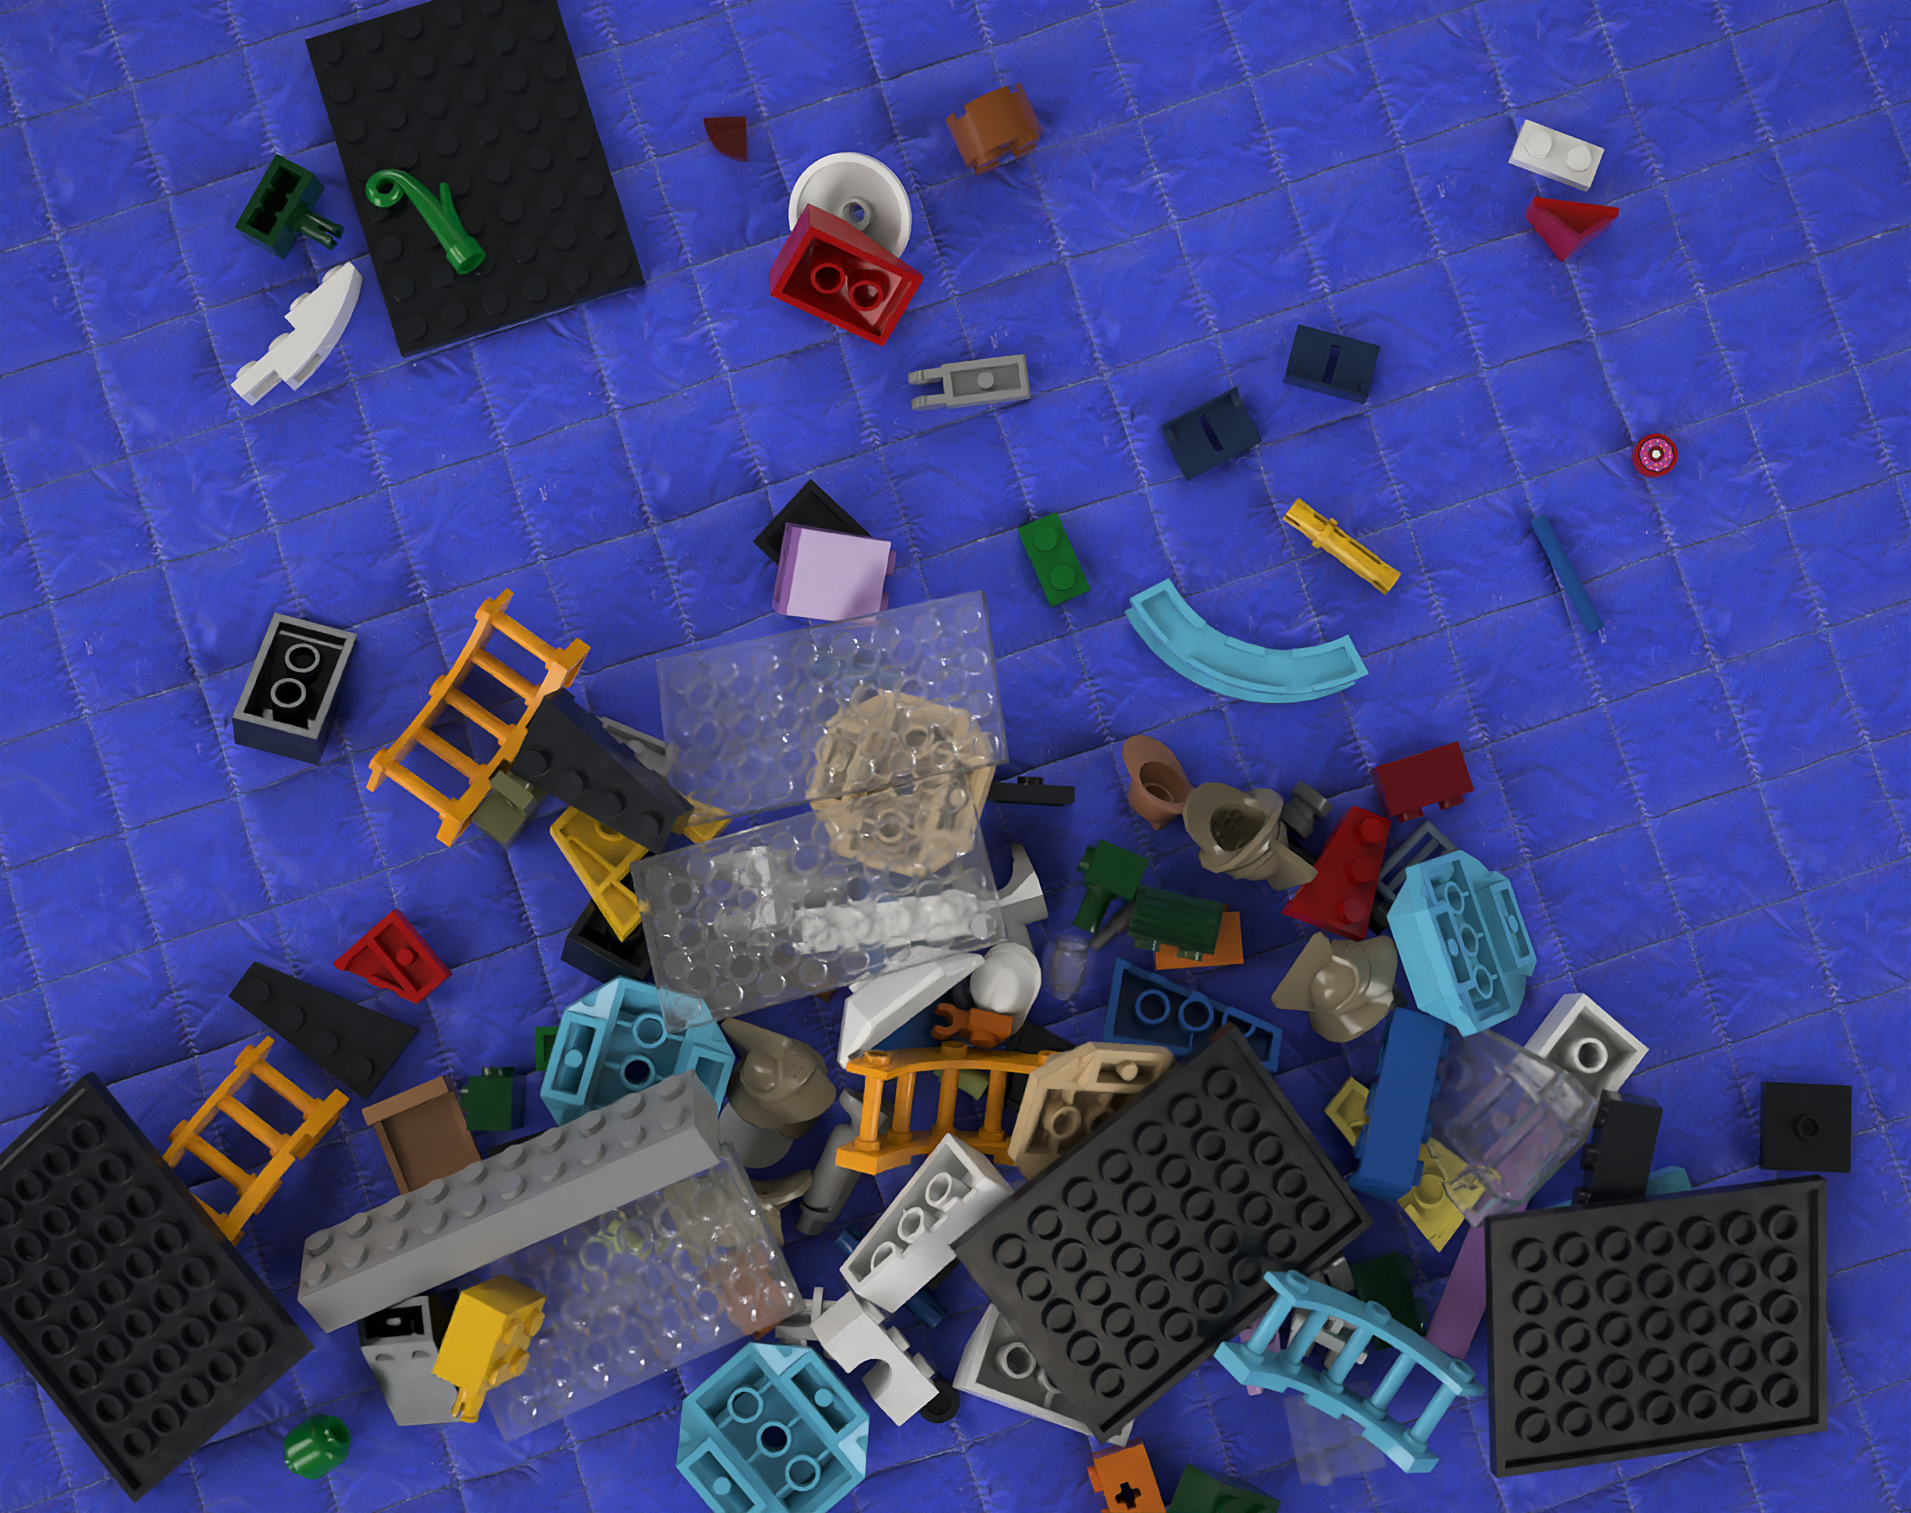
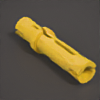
M1299 497L1282 518V520L1313 541L1311 543L1313 547L1317 550L1321 547L1333 555L1346 567L1372 584L1383 595L1387 594L1401 575V572L1385 563L1377 555L1336 526L1338 522L1331 517L1328 520Z

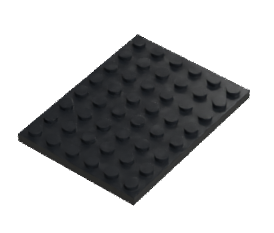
M432 0L305 39L397 344L403 358L645 284L557 0ZM392 168L401 170L415 177L439 201L441 182L448 183L457 215L469 236H472L485 251L486 256L484 260L472 271L466 274H459L447 260L445 249L405 192L399 201L390 207L375 206L366 196L365 187L368 179L380 170ZM387 184L382 186L379 193H390L394 185Z
M1229 1021L948 1246L1094 1437L1103 1445L1211 1357L1222 1342H1229L1272 1306L1279 1293L1263 1278L1267 1271L1287 1273L1289 1270H1294L1307 1278L1374 1224V1221L1239 1029Z
M94 1071L83 1075L0 1153V1335L133 1503H135L301 1361L315 1346Z
M1814 1174L1484 1216L1490 1472L1496 1478L1827 1431L1826 1179L1822 1176Z

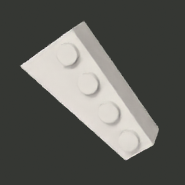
M947 1133L839 1270L855 1293L893 1314L956 1257L948 1245L1015 1193V1191L984 1154L952 1134Z

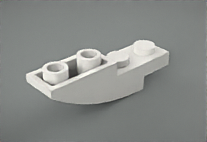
M350 261L344 266L338 265L328 271L322 279L323 284L311 294L304 293L291 304V311L284 316L295 330L290 334L284 333L278 336L270 344V351L259 361L254 360L247 363L238 371L237 379L231 386L251 406L282 380L296 391L330 354L352 316L363 282L362 275Z

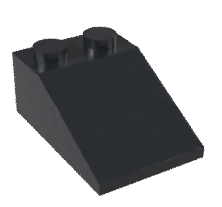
M274 612L232 716L235 744L319 765L333 728L358 639L357 634Z
M649 850L620 881L621 884L651 906L648 915L621 942L593 898H591L566 936L560 960L603 984L618 975L648 982L705 880Z

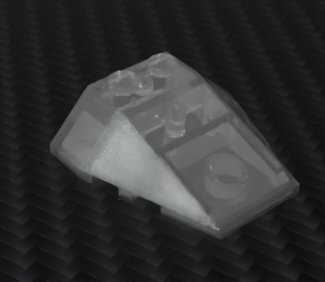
M1446 1022L1444 1033L1450 1035V1044L1445 1059H1439L1436 1075L1441 1076L1442 1081L1436 1102L1430 1101L1427 1117L1433 1119V1125L1428 1140L1429 1144L1426 1147L1430 1157L1436 1160L1444 1180L1442 1186L1446 1196L1473 1228L1479 1229L1484 1226V1216L1505 1214L1525 1204L1576 1153L1588 1139L1599 1103L1570 1072L1487 1028L1478 1033L1462 1037L1458 1027Z

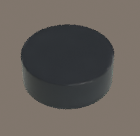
M931 1378L939 1393L918 1411L929 1422L945 1423L951 1420L958 1412L960 1406L959 1391L952 1387L953 1383L946 1378Z

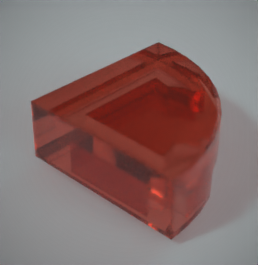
M746 116L704 118L706 133L712 145L721 154L730 159L748 162Z

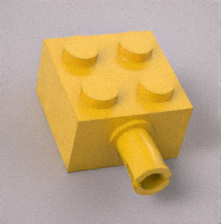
M500 1274L461 1292L432 1370L433 1374L460 1387L455 1403L450 1411L453 1417L457 1418L460 1411H463L460 1421L467 1423L477 1422L487 1391L494 1387H499L502 1383L515 1376L518 1377L524 1371L530 1358V1353L527 1352L531 1338L539 1331L544 1321L545 1314L542 1312V1308L547 1296L504 1274Z

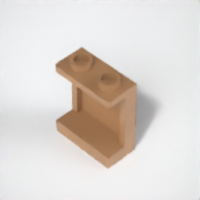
M450 1074L437 1077L361 1109L367 1126H374L401 1196L422 1188L435 1179H442L465 1169L471 1163L484 1160L473 1130H466L467 1116L465 1111H461L460 1098Z

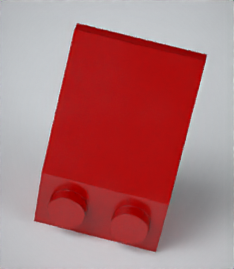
M807 203L769 271L770 296L882 347L885 345L924 279L921 273L847 221Z

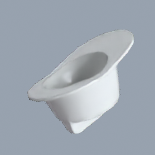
M1004 942L992 947L983 957L986 962L973 971L966 1000L968 1011L971 1008L1013 1017L1011 1034L1009 1035L1011 1036L1023 1025L1038 996L1042 978L1037 958L1028 948L1018 943Z

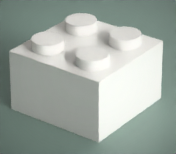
M1584 993L1564 994L1513 1061L1574 1114L1589 1117L1592 1103L1600 1100L1602 1089L1617 1092L1649 1049Z

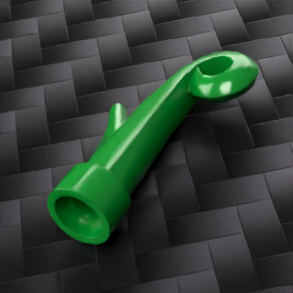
M392 168L374 173L368 179L365 187L366 196L369 201L375 206L390 207L397 203L405 192L445 249L447 260L459 274H466L472 271L484 260L486 256L485 251L472 236H469L457 215L448 183L441 182L439 201L422 183L404 171ZM387 184L394 185L390 193H379L382 186Z

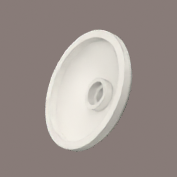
M835 153L814 162L797 180L789 202L791 232L807 203L847 221L900 258L907 246L911 233V206L902 183L886 165L873 157L861 153ZM856 205L863 208L865 212L864 219H859L855 215L854 209Z

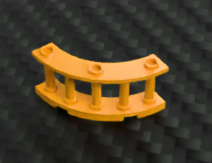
M508 588L496 599L493 600L488 597L481 604L474 617L478 620V623L447 676L442 674L437 678L428 693L431 698L421 712L389 749L382 747L375 754L368 766L372 773L366 788L371 792H374L389 777L440 813L438 818L443 822L436 838L448 847H451L472 824L470 818L491 791L490 781L499 770L506 774L512 767L543 696L561 689L562 686L567 689L570 688L591 648L582 640L576 638L565 650L561 647L555 649L508 616L505 611L514 594ZM496 628L546 663L545 668L549 672L542 684L534 685L485 650ZM475 664L526 699L524 704L528 708L517 725L513 723L507 725L458 690ZM448 704L499 739L498 745L501 748L488 765L485 763L479 765L429 729ZM417 743L423 745L469 778L468 784L471 786L459 800L455 797L447 798L400 764Z
M269 1035L256 1048L249 1044L243 1049L234 1062L236 1068L207 1099L189 1122L183 1119L173 1129L167 1139L172 1144L162 1156L172 1170H174L186 1152L190 1151L238 1189L236 1194L241 1199L229 1215L225 1212L220 1215L192 1193L235 1248L245 1235V1232L241 1229L253 1213L258 1215L283 1184V1181L280 1180L283 1174L296 1158L302 1161L338 1122L350 1099L337 1088L324 1101L319 1097L313 1099L265 1061L275 1042ZM253 1074L303 1113L302 1118L305 1122L292 1136L287 1133L281 1135L233 1097ZM220 1110L271 1149L269 1154L273 1158L259 1176L255 1173L247 1174L199 1136Z
M943 1041L941 1047L906 1048L889 1051L866 1050L864 1056L847 1062L846 1071L866 1076L859 1135L854 1137V1141L837 1148L835 1165L877 1175L895 1167L911 1164V1156L928 1154L929 1157L945 1135L950 1133L982 1154L993 1155V1163L1016 1166L1007 1153L1012 1135L1005 1134V1131L1001 1128L1008 1072L1030 1074L1033 1070L1043 1066L1050 1054L1060 1052L1043 1050L1039 1051L1038 1055L1006 1050L969 1048L965 1043L958 1041ZM943 1069L936 1124L931 1126V1130L912 1131L909 1127L916 1072ZM960 1069L991 1070L984 1126L979 1127V1131H962L953 1127ZM898 1076L892 1127L887 1128V1134L877 1135L883 1081Z

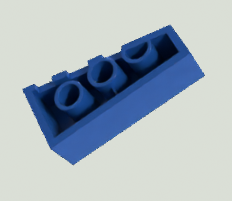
M1116 957L1113 963L1101 1042L1164 1046L1174 1054L1176 1061L1179 1062L1230 1021L1239 1029L1269 1074L1273 1076L1277 1072L1282 1028L1234 1007L1223 1005L1208 998L1207 995L1195 990L1191 991L1168 981L1163 976L1145 971L1124 959Z
M1397 1006L1388 1014L1373 1070L1374 1074L1379 1075L1378 1083L1372 1082L1363 1109L1364 1115L1370 1117L1369 1125L1363 1124L1359 1137H1356L1352 1153L1356 1158L1360 1159L1358 1169L1352 1176L1347 1175L1345 1180L1353 1193L1394 1204L1412 1189V1186L1418 1187L1424 1168V1161L1418 1160L1421 1143L1427 1144L1433 1125V1119L1427 1117L1430 1101L1436 1102L1442 1081L1441 1076L1436 1075L1439 1059H1445L1450 1044V1035L1444 1033L1445 1021L1431 1015Z

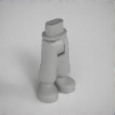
M847 1087L843 1089L839 1100L843 1109L851 1116L852 1122L850 1125L840 1124L833 1129L813 1172L812 1186L803 1194L804 1200L798 1206L803 1212L794 1227L807 1235L819 1236L826 1222H833L840 1215L839 1212L850 1197L859 1178L864 1173L835 1165L837 1148L854 1141V1137L859 1135L864 1095ZM883 1097L881 1098L877 1135L887 1134V1128L892 1127L894 1104Z

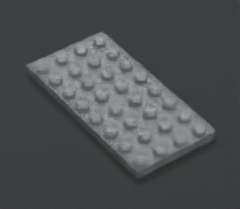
M982 590L655 660L669 784L695 807L686 827L1010 763L986 594Z
M964 768L629 863L665 1030L669 1034L1009 941L968 774Z
M733 1142L720 1147L719 1164L437 1285L439 1289L458 1288L460 1297L462 1291L500 1274H504L547 1296L542 1308V1312L545 1314L544 1321L536 1335L531 1338L527 1352L530 1353V1358L526 1368L518 1377L515 1376L502 1383L499 1387L488 1390L485 1396L505 1443L806 1308Z

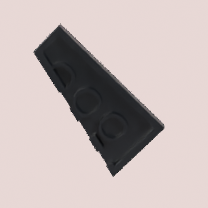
M254 961L228 996L364 1099L370 1098L421 1030L390 1018L371 1008H366L347 1000V998L311 985L304 980L261 962Z

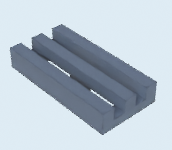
M1427 819L1381 865L1376 890L1383 898L1393 904L1397 898L1393 891L1407 878L1405 868L1421 863L1439 844L1445 850L1438 857L1458 851L1459 849ZM1428 832L1432 836L1431 840L1385 885L1381 879Z

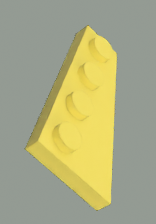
M1349 1076L1323 1111L1354 1148L1356 1137H1359L1363 1124L1369 1125L1370 1117L1365 1116L1363 1111L1369 1090ZM1429 1137L1427 1144L1421 1143L1418 1160L1424 1161L1418 1187L1412 1186V1189L1400 1198L1397 1203L1434 1249L1440 1253L1491 1182L1433 1138Z

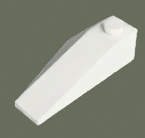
M991 1303L965 1346L952 1387L1094 1437L994 1304ZM1134 1419L1106 1442L1125 1448Z

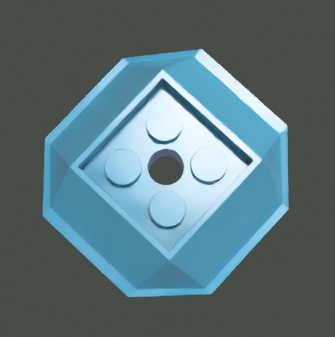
M1462 850L1405 868L1407 879L1389 910L1387 919L1418 1009L1458 1027L1462 1037L1478 1033L1517 1015L1525 995L1526 978L1532 976L1537 959L1509 879L1497 871L1490 872L1479 860Z
M618 975L564 1008L540 1090V1097L560 1127L581 1118L589 1111L599 1110L615 1103L630 1093L640 1092L660 1083L669 1076L678 1075L693 1069L717 1103L719 1114L734 1064L735 1054L704 998ZM634 1060L646 1062L650 1067L648 1074L639 1080L629 1078L624 1071L630 1062Z
M751 1340L684 1398L676 1467L714 1513H826L865 1479L870 1414L813 1347ZM778 1426L785 1431L787 1442L780 1447H772L765 1442L763 1431L767 1427Z

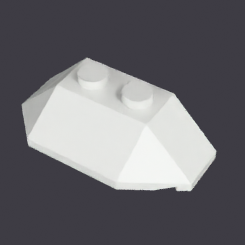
M906 945L897 949L884 959L888 966L885 970L875 977L869 971L849 986L853 994L845 999L837 1063L841 1068L845 1069L847 1062L864 1055L866 1050L873 1048L986 962L980 954L916 946L910 951Z

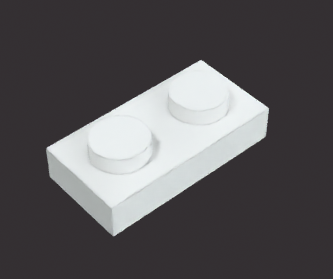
M1525 119L1508 163L1587 192L1591 187L1605 149Z

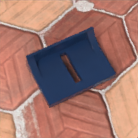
M1298 324L1283 383L1365 404L1369 396V388L1380 346ZM1333 346L1340 349L1331 383L1327 384L1323 383V378Z
M1237 386L1161 425L1159 429L1186 481L1262 443V439L1240 399ZM1202 416L1207 420L1222 448L1217 453L1198 420Z

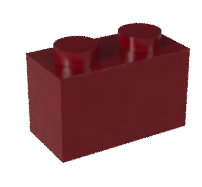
M1458 741L1383 764L1370 770L1385 818L1397 816L1399 823L1424 816L1422 807L1438 803L1440 810L1463 804L1465 803L1463 794L1474 791Z

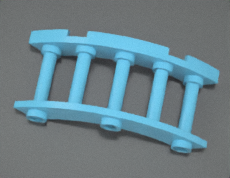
M1169 578L1131 597L1129 601L1133 607L1124 611L1138 635L1165 664L1186 679L1223 696L1266 704L1303 702L1335 694L1355 685V680L1369 674L1349 635L1318 646L1292 650L1266 649L1265 647L1249 644L1231 636L1228 637L1209 626L1204 619L1190 608Z
M1289 1270L1287 1273L1267 1271L1263 1278L1279 1293L1249 1341H1243L1242 1344L1222 1342L1213 1356L1241 1385L1263 1387L1281 1393L1288 1386L1305 1393L1303 1398L1306 1403L1336 1419H1339L1342 1413L1365 1427L1362 1436L1384 1452L1406 1473L1431 1472L1440 1458L1428 1448L1429 1442L1427 1438L1456 1395L1482 1396L1486 1391V1388L1474 1378L1476 1375L1475 1371L1467 1363L1459 1359H1451L1432 1343L1392 1318L1390 1312L1375 1301L1370 1300L1368 1303H1365L1335 1288L1307 1279L1304 1275L1294 1270ZM1292 1307L1311 1309V1312L1286 1350H1280L1279 1353L1266 1350L1267 1345ZM1330 1315L1356 1325L1357 1328L1329 1370H1323L1321 1373L1301 1362L1302 1357ZM1375 1335L1402 1352L1373 1396L1364 1398L1345 1386L1343 1380L1372 1336ZM1416 1362H1418L1443 1383L1413 1428L1406 1429L1388 1415L1389 1410L1387 1406Z

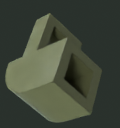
M499 770L489 783L492 792L470 819L475 827L508 851L533 820L544 803L548 792L512 773L510 770L506 774Z

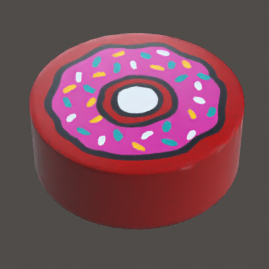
M1662 434L1645 436L1635 445L1632 451V463L1635 469L1641 475L1648 478H1659L1667 474L1675 466L1678 457L1674 442Z

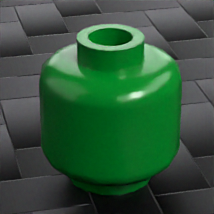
M323 1413L311 1415L291 1429L284 1439V1461L289 1470L294 1474L301 1475L310 1480L322 1478L341 1465L348 1457L349 1444L351 1442L350 1432L343 1421L336 1416H329Z

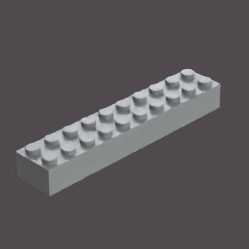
M690 1069L678 1075L669 1076L660 1083L640 1092L630 1093L621 1100L599 1110L589 1111L581 1118L560 1127L551 1128L542 1135L524 1143L512 1145L503 1152L481 1162L471 1163L465 1169L442 1179H435L426 1186L406 1195L396 1196L387 1203L365 1213H358L338 1225L326 1230H319L305 1239L297 1300L327 1334L719 1164L720 1148L717 1103L694 1070Z

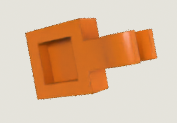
M940 1003L934 1009V1014L946 1017L949 1021V1027L935 1025L930 1033L932 1037L939 1040L949 1039L955 1033H958V1037L970 1039V1043L975 1046L992 1048L996 1045L999 1046L1011 1034L1013 1017L976 1008L964 1011L952 1004Z

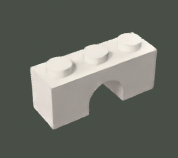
M850 1290L811 1323L810 1326L822 1347L847 1373H850L855 1367L866 1360L878 1359L876 1365L861 1379L873 1400L900 1427L939 1393L930 1378L935 1371L922 1354L918 1352L912 1356L906 1350L910 1347V1344L894 1325L888 1330L881 1323L885 1317L873 1302L866 1299L862 1303Z

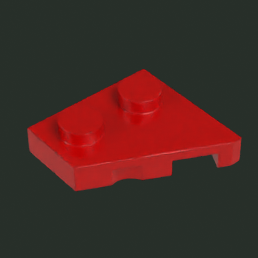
M399 909L392 910L333 963L337 969L359 975L367 979L368 983L381 989L388 988L396 992L399 997L415 1004L425 1000L453 975Z

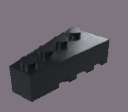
M563 687L544 695L510 771L658 855L677 845L695 807L654 769L650 771L634 756L636 753L627 744L618 742L602 727L604 723L592 712L587 713L574 701L575 697L566 688Z

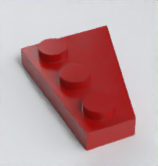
M1355 805L1346 809L1321 848L1322 853L1313 865L1318 874L1312 882L1300 886L1293 899L1287 902L1281 913L1355 942L1364 940L1391 820Z

